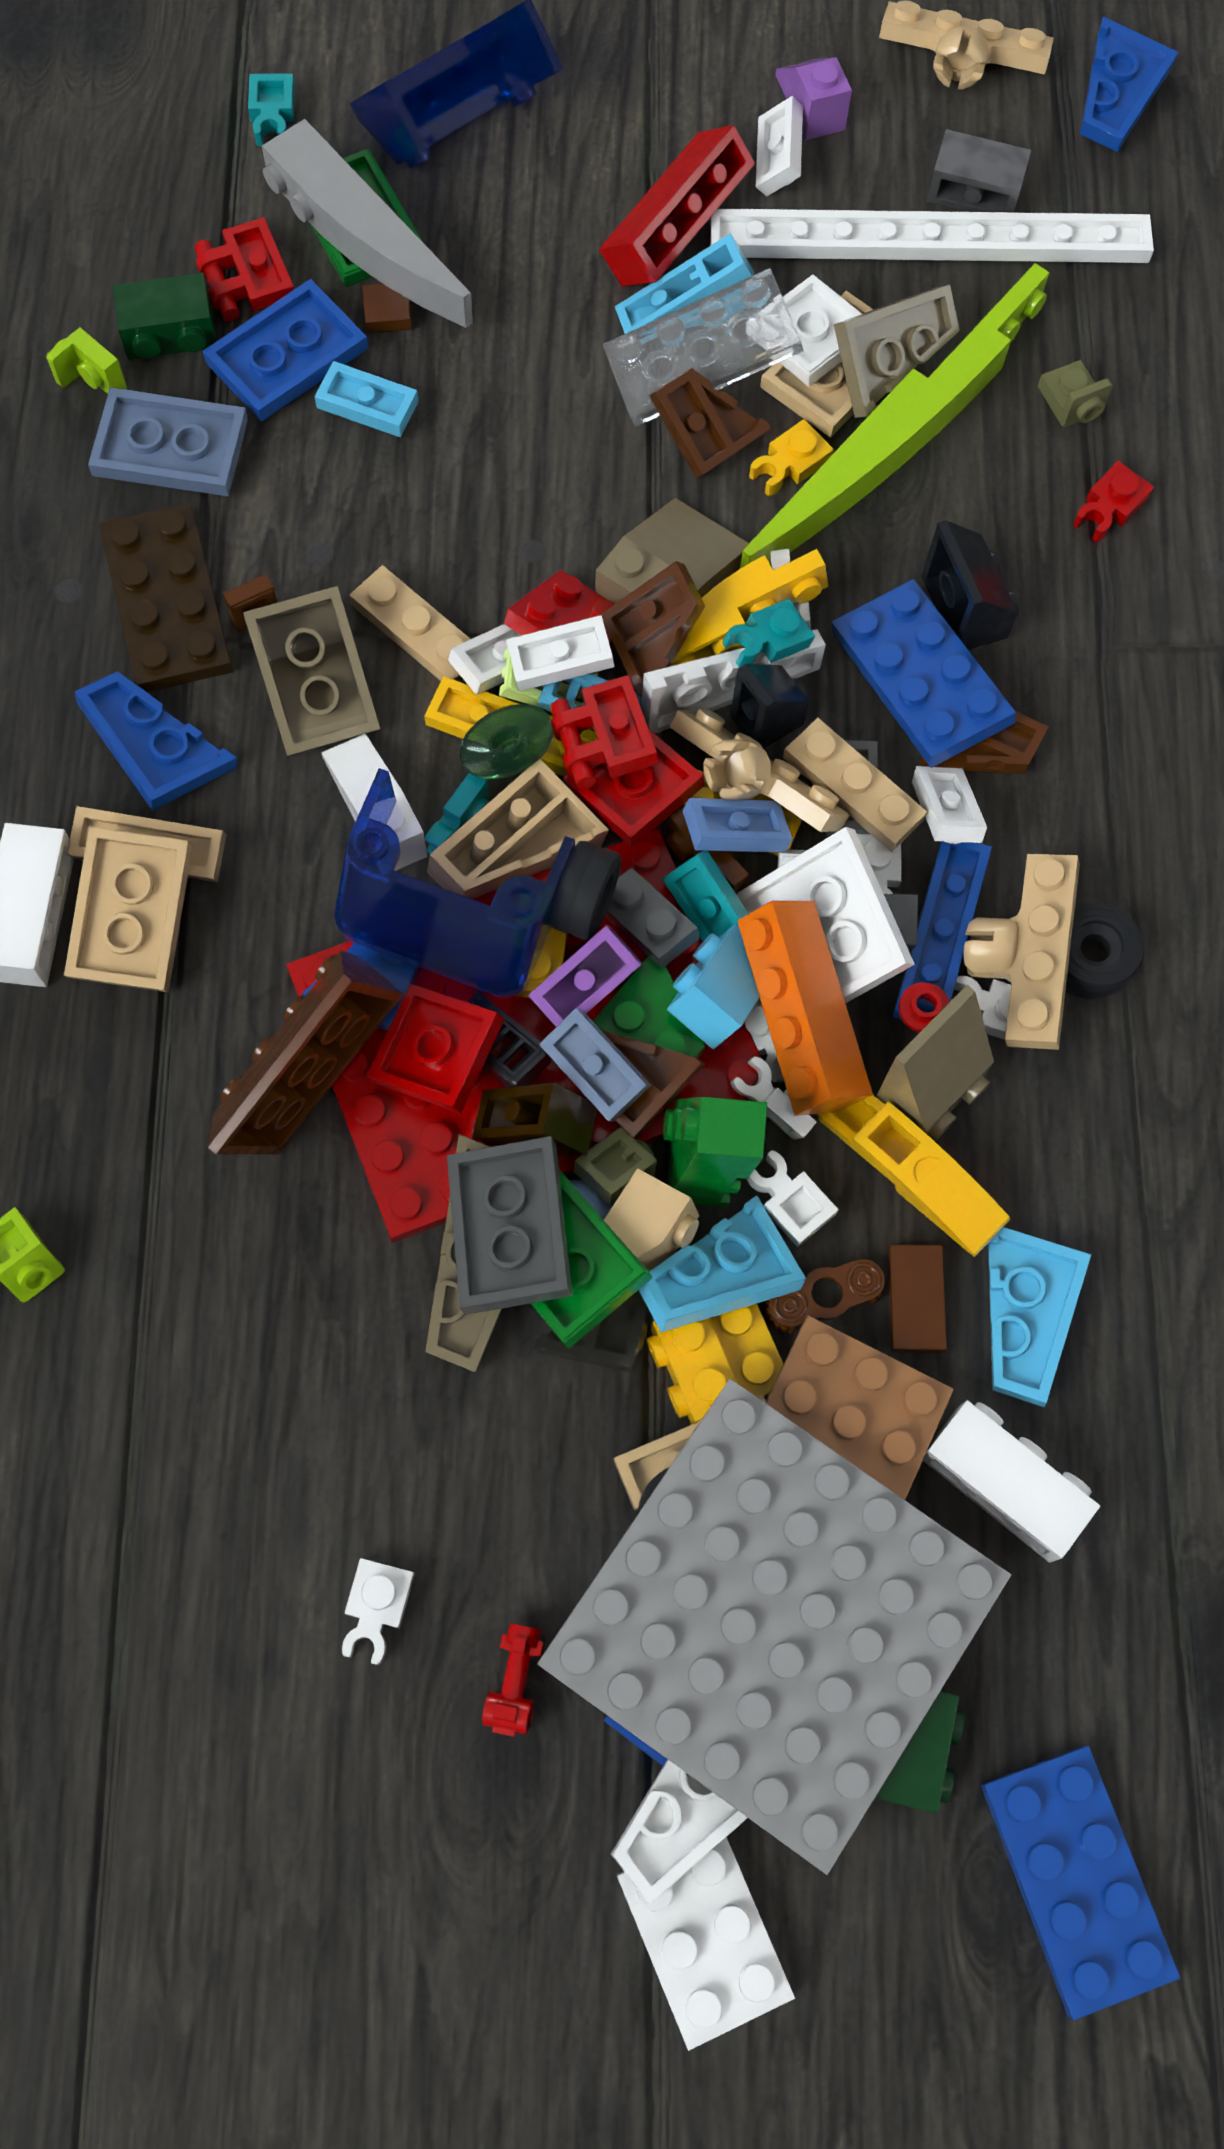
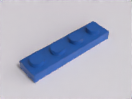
M940 842L917 925V945L910 952L915 965L904 972L892 1017L901 1019L898 1011L900 998L908 987L916 983L926 982L940 987L948 996L949 1001H951L964 953V943L968 938V935H965L969 922L972 921L992 846L970 842L958 844ZM922 999L917 1001V1007L921 1011L926 1013L934 1011L932 1003L928 1000Z

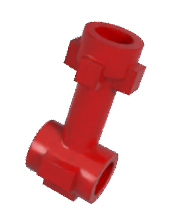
M510 1623L508 1634H502L500 1648L510 1651L501 1693L495 1691L488 1692L482 1715V1725L493 1727L492 1732L516 1737L517 1733L527 1735L529 1732L535 1703L532 1699L523 1698L531 1656L542 1657L545 1642L540 1641L541 1629Z

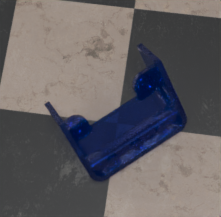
M525 0L396 77L385 81L351 102L350 105L358 121L397 164L406 161L411 169L433 156L429 147L438 140L509 99L512 100L514 107L537 94L533 85L560 72L564 68L532 0Z
M379 768L346 845L334 910L335 922L340 933L353 943L499 997H511L519 994L530 981L551 929L549 920L553 899L564 867L575 847V839L567 836L564 837L546 882L529 876L511 877L499 886L492 904L489 906L394 871L400 857L401 847L397 834L387 823L397 801L389 771Z

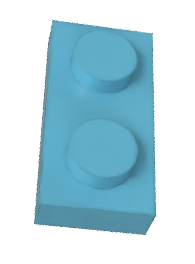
M335 361L332 362L315 395L316 407L318 409L400 438L419 402L418 392L415 389Z

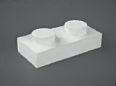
M793 96L758 117L756 188L766 197L780 188L791 184L801 176L803 105Z
M602 615L506 639L519 692L614 667Z
M503 624L451 648L448 661L474 693L478 695L505 681L501 676L502 669L507 664V661L503 660L504 651L508 648L506 639L522 635Z
M916 766L912 784L921 807L927 811L925 818L934 841H944L950 844L961 842L982 843L987 825L963 768Z

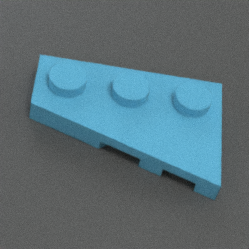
M755 1196L744 1204L743 1209L729 1220L726 1218L721 1220L711 1228L708 1235L694 1245H686L685 1248L680 1249L649 1271L652 1279L641 1287L639 1292L660 1331L665 1332L799 1291L806 1278L758 1196Z
M1005 1227L988 1243L993 1391L1045 1408L1091 1254Z

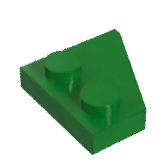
M649 957L646 958L593 1021L599 1029L699 1058L705 1050L704 1041L667 1010L678 991L673 987L674 982L666 966L661 969Z

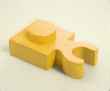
M803 419L769 443L768 455L760 456L752 462L749 477L754 480L761 474L771 475L772 478L766 482L764 493L767 496H772L781 490L786 477L790 476L798 485L815 473L832 456L834 449Z

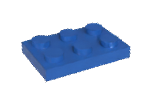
M309 279L203 350L205 363L262 422L322 381L333 361L345 365L369 349L367 336L312 279Z

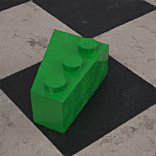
M711 1097L674 1099L673 1109H666L663 1124L664 1140H671L667 1185L691 1197L694 1205L727 1208L730 1204L729 1193L737 1194L740 1190L741 1181L736 1179H748L763 1159L767 1102Z

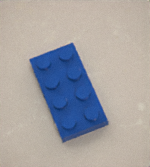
M914 579L832 621L833 635L931 768L1015 724V710Z
M1089 1746L1075 1748L980 1784L1065 2011L1070 2019H1079L1181 1979Z

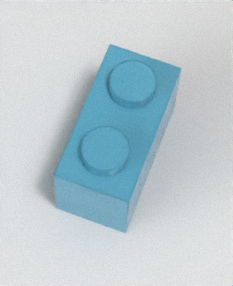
M736 924L731 926L720 937L712 933L701 943L693 954L698 963L696 965L694 963L690 964L674 982L673 987L678 993L667 1008L672 1015L712 1049L716 1048L743 1025L759 999L741 932Z

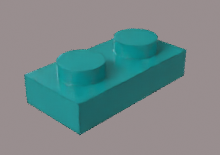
M704 850L662 878L686 917L698 927L699 937L702 941L712 933L720 937L734 924L738 926L737 920L748 915L747 910L708 851Z

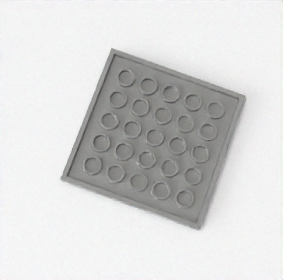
M729 1379L537 1665L828 1875L1011 1574L732 1379Z

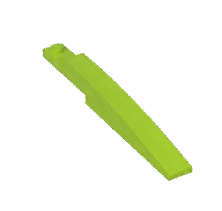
M1034 263L928 378L913 368L742 551L740 568L764 555L771 566L770 551L789 549L790 553L873 491L949 424L1001 371L1010 343L1017 335L1021 322L1026 317L1033 319L1046 301L1047 294L1043 291L1050 272Z

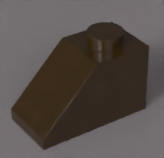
M556 1083L483 1090L471 1139L484 1144L500 1146L552 1136L556 1143L558 1157L587 1155L597 1108L591 1101Z

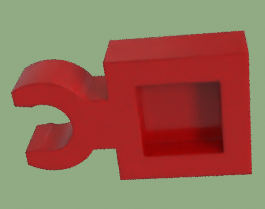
M1117 461L1090 489L1086 501L1089 503L1084 504L1079 509L1073 526L1078 528L1086 520L1096 522L1098 527L1092 540L1099 542L1106 536L1112 520L1123 526L1150 498L1154 486L1120 461Z

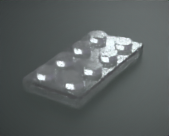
M771 268L602 344L634 427L660 416L649 395L690 368L708 379L712 387L719 390L804 351Z

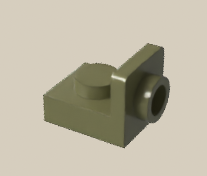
M1078 360L1042 374L1037 387L1061 426L1065 428L1080 421L1087 423L1097 418L1105 409L1113 385L1108 378L1094 382L1083 362Z
M620 1127L588 1150L587 1155H582L576 1159L574 1173L610 1206L616 1202L637 1168L654 1177L657 1160L646 1143L642 1140L634 1139Z

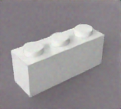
M4 823L0 840V982L47 987L74 858L67 855L70 839L64 829Z
M966 1400L954 1411L931 1441L923 1461L1049 1563L1062 1559L1100 1508V1505L1089 1497L1092 1493L1091 1489L1073 1474L1064 1472L1061 1475L1045 1462L1047 1455L1038 1445L1024 1437H1020L1017 1440L1001 1427L1004 1423L1002 1418L991 1408L980 1402H977L974 1406Z

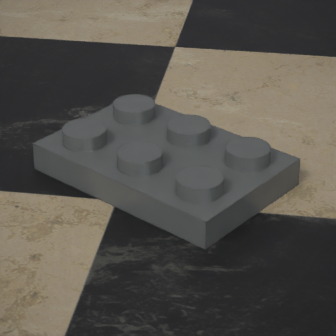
M552 1136L447 1155L459 1306L464 1314L573 1296L557 1147Z

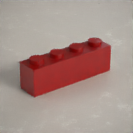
M734 125L698 132L598 249L622 287L656 282L754 166L755 162Z

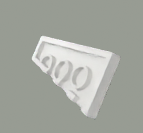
M817 629L812 630L815 638L809 648L772 663L762 652L758 654L753 664L782 665L791 678H798L820 669L826 644ZM746 648L644 673L641 710L648 729L654 734L669 729L678 710L698 711L700 707L714 711L732 704L737 669L740 668L736 661L741 651Z

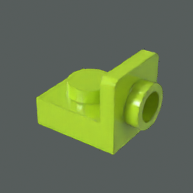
M81 327L67 338L60 340L47 354V360L55 381L62 388L67 387L81 375L93 389L100 387L107 394L110 387L127 389L118 359Z
M14 1207L0 1218V1281L22 1303H25L65 1272V1268L47 1249L27 1219Z

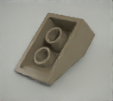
M674 498L622 537L596 569L595 592L616 604L677 561L685 564L702 598L734 572L741 563L742 551L749 543L682 501Z
M338 586L243 612L287 756L380 730Z
M966 985L895 1057L876 1096L884 1104L889 1101L935 1140L957 1118L951 1111L963 1099L969 1105L972 1104L990 1084L984 1076L993 1064L994 1059L976 992L970 986Z

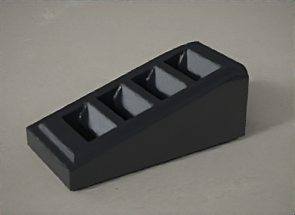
M478 991L468 1001V1003L495 1011L504 1019L483 1065V1068L504 1088L529 1085L551 1064V1057L539 1045L540 1042ZM506 1037H509L513 1042L500 1055L495 1057L491 1054ZM522 1049L527 1055L510 1070L505 1064Z

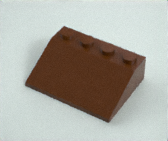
M341 950L338 955H332L326 959L317 970L315 975L317 982L306 996L302 995L295 999L285 1011L283 1018L286 1021L274 1036L267 1037L255 1049L252 1055L253 1064L243 1076L232 1080L223 1090L220 1096L223 1102L212 1116L208 1148L215 1154L278 1155L404 994L358 955Z

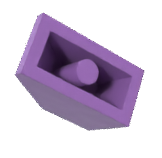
M837 57L818 58L776 69V77L786 99L793 96L803 105L802 135L805 141L845 130L852 89Z
M606 925L528 996L557 1027L575 1008L582 1009L585 1013L589 1012L642 964V961L611 926Z

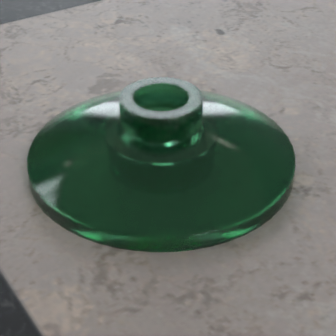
M529 704L510 705L487 714L468 730L461 742L459 756L464 768L471 775L488 780L502 779L524 771L537 762L549 748L554 735L551 719L543 709Z

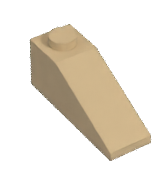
M637 1168L604 1221L644 1267L651 1271L675 1254L679 1247L685 1248L686 1245H689L699 1226V1221L697 1220L699 1214L691 1197Z

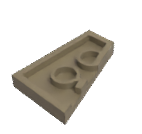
M950 284L935 287L833 324L855 418L866 417L877 407L875 403L886 393L891 392L918 364L925 363L960 331Z

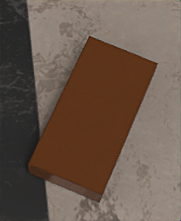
M889 1245L887 1256L891 1352L944 1353L947 1350L942 1245Z

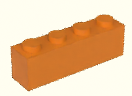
M772 900L737 920L794 1116L837 1112L873 1096L815 901Z

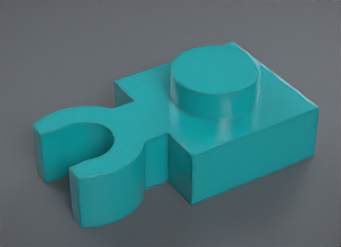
M249 74L248 111L250 121L253 122V132L257 146L263 145V137L267 133L274 132L279 135L287 130L286 122H294L295 84L293 74Z
M787 599L751 613L745 625H735L729 629L722 643L725 647L741 644L746 648L741 651L736 661L738 667H741L745 664H753L758 654L762 652L772 663L810 647L815 635L791 600Z
M473 771L468 773L444 806L442 818L426 834L424 839L425 842L429 843L426 848L427 853L431 854L490 802L488 782L485 778Z

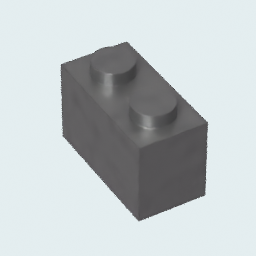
M946 129L934 168L927 202L966 212L1014 213L1031 150Z

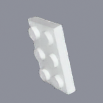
M727 1837L651 1904L646 1902L624 1871L616 1874L688 2051L795 1999Z

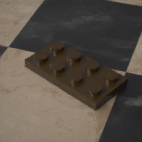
M191 502L98 523L135 684L144 691L151 692L233 673Z

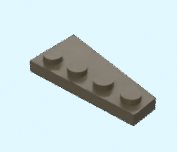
M460 1134L458 1135L456 1154L489 1148V1146ZM449 1194V1206L445 1232L443 1233L440 1265L435 1285L425 1352L476 1373L502 1308L467 1315L460 1309L451 1198Z

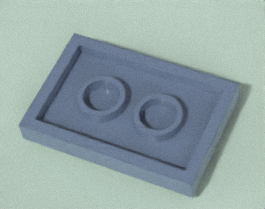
M110 387L88 463L90 472L95 477L229 497L248 422L246 408Z

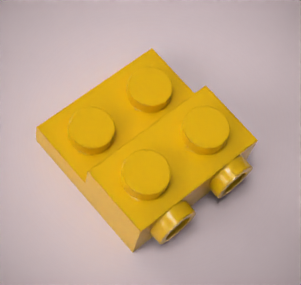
M757 1304L665 1332H661L656 1322L653 1321L651 1327L653 1336L646 1338L656 1366L658 1368L667 1366L674 1383L667 1390L676 1414L679 1418L687 1415L691 1425L703 1419L729 1379H732L754 1396L758 1397L763 1394L765 1398L768 1397L783 1366L782 1359Z

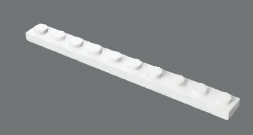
M717 209L710 217V246L731 233L746 258L1149 263L1154 251L1150 214Z

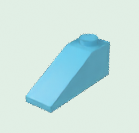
M730 233L660 277L656 282L649 284L615 306L626 338L631 343L726 323L765 299V296L753 268Z

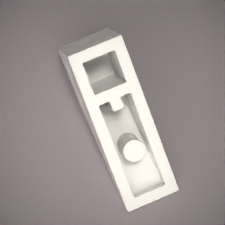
M366 734L321 752L382 876L427 857L423 830L403 791Z

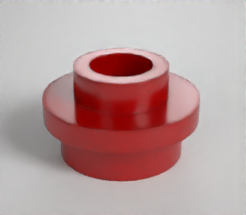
M921 982L911 985L904 991L899 1001L898 1011L903 1023L913 1031L920 1033L950 1001L940 987L931 983ZM922 999L928 1000L932 1003L934 1011L929 1013L921 1011L917 1007V1001Z

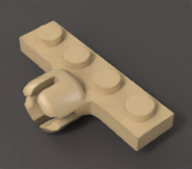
M911 1L888 2L879 35L881 39L935 51L936 56L933 69L937 78L947 87H950L951 79L959 81L958 89L960 90L969 88L977 83L983 75L985 65L988 63L1045 75L1054 39L1053 37L1046 36L1038 29L1025 28L1017 30L1004 27L1001 22L993 19L976 21L962 18L958 12L952 10L935 12L921 9L918 4Z
M700 707L698 711L678 710L669 727L713 757L706 758L703 763L704 777L712 792H720V797L725 800H747L763 794L772 798L820 832H835L842 829L850 814L836 805L839 799L833 793L818 785H813L812 788L798 779L800 772L794 766L780 759L770 760L760 743L745 734L737 733L735 736L723 727L725 720L711 710Z
M1027 854L1021 909L1018 915L1009 919L976 917L968 924L965 935H971L970 941H965L964 962L968 974L971 977L1006 979L1011 982L1005 1032L1007 1047L1059 1050L1080 867L1078 855Z

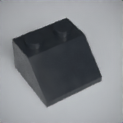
M946 520L937 523L921 575L935 608L968 650L1007 639L1019 614V605L1014 592L1010 589L1007 590L1000 575V562L996 553L992 550L989 551L982 534Z

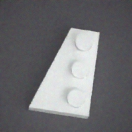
M667 1759L611 1855L646 1902L651 1904L748 1817Z

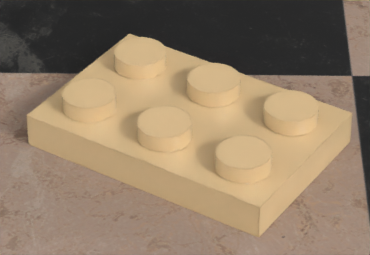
M848 291L841 295L844 300L862 314L873 310ZM778 361L761 377L760 388L830 438L854 414L842 362L809 387Z
M89 827L64 976L72 979L169 993L193 847L192 843L187 840Z

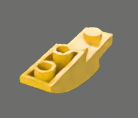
M815 549L775 570L772 569L764 555L740 568L702 597L705 608L670 666L744 648L741 644L725 647L722 642L729 629L735 625H745L751 613L790 599L794 604L796 602L805 603L817 597L823 589L829 587L826 566L818 550Z
M873 1095L837 1112L817 1114L821 1123L895 1184L896 1191L973 1257L1009 1222L1010 1217L974 1178L889 1101L884 1104Z

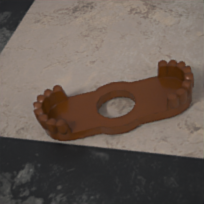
M857 1259L835 1268H817L806 1276L801 1290L765 1302L766 1309L764 1314L768 1317L767 1322L772 1324L775 1330L780 1328L782 1333L787 1331L794 1333L796 1328L803 1324L807 1315L816 1320H830L845 1314L847 1309L866 1302L873 1305L882 1297V1293L885 1290L884 1273L879 1265L867 1259ZM820 1279H830L836 1282L842 1292L839 1304L831 1308L819 1306L812 1298L811 1291L815 1282Z

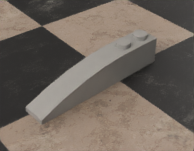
M303 119L262 145L266 166L263 168V175L266 182L276 194L281 192L290 201L293 211L302 222L308 221L350 261L390 289L421 307L465 328L473 324L471 292L306 119Z

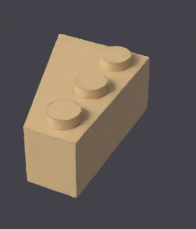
M539 758L430 854L427 873L455 902L459 901L461 904H464L513 881L565 863L579 841H587L601 848L609 829Z

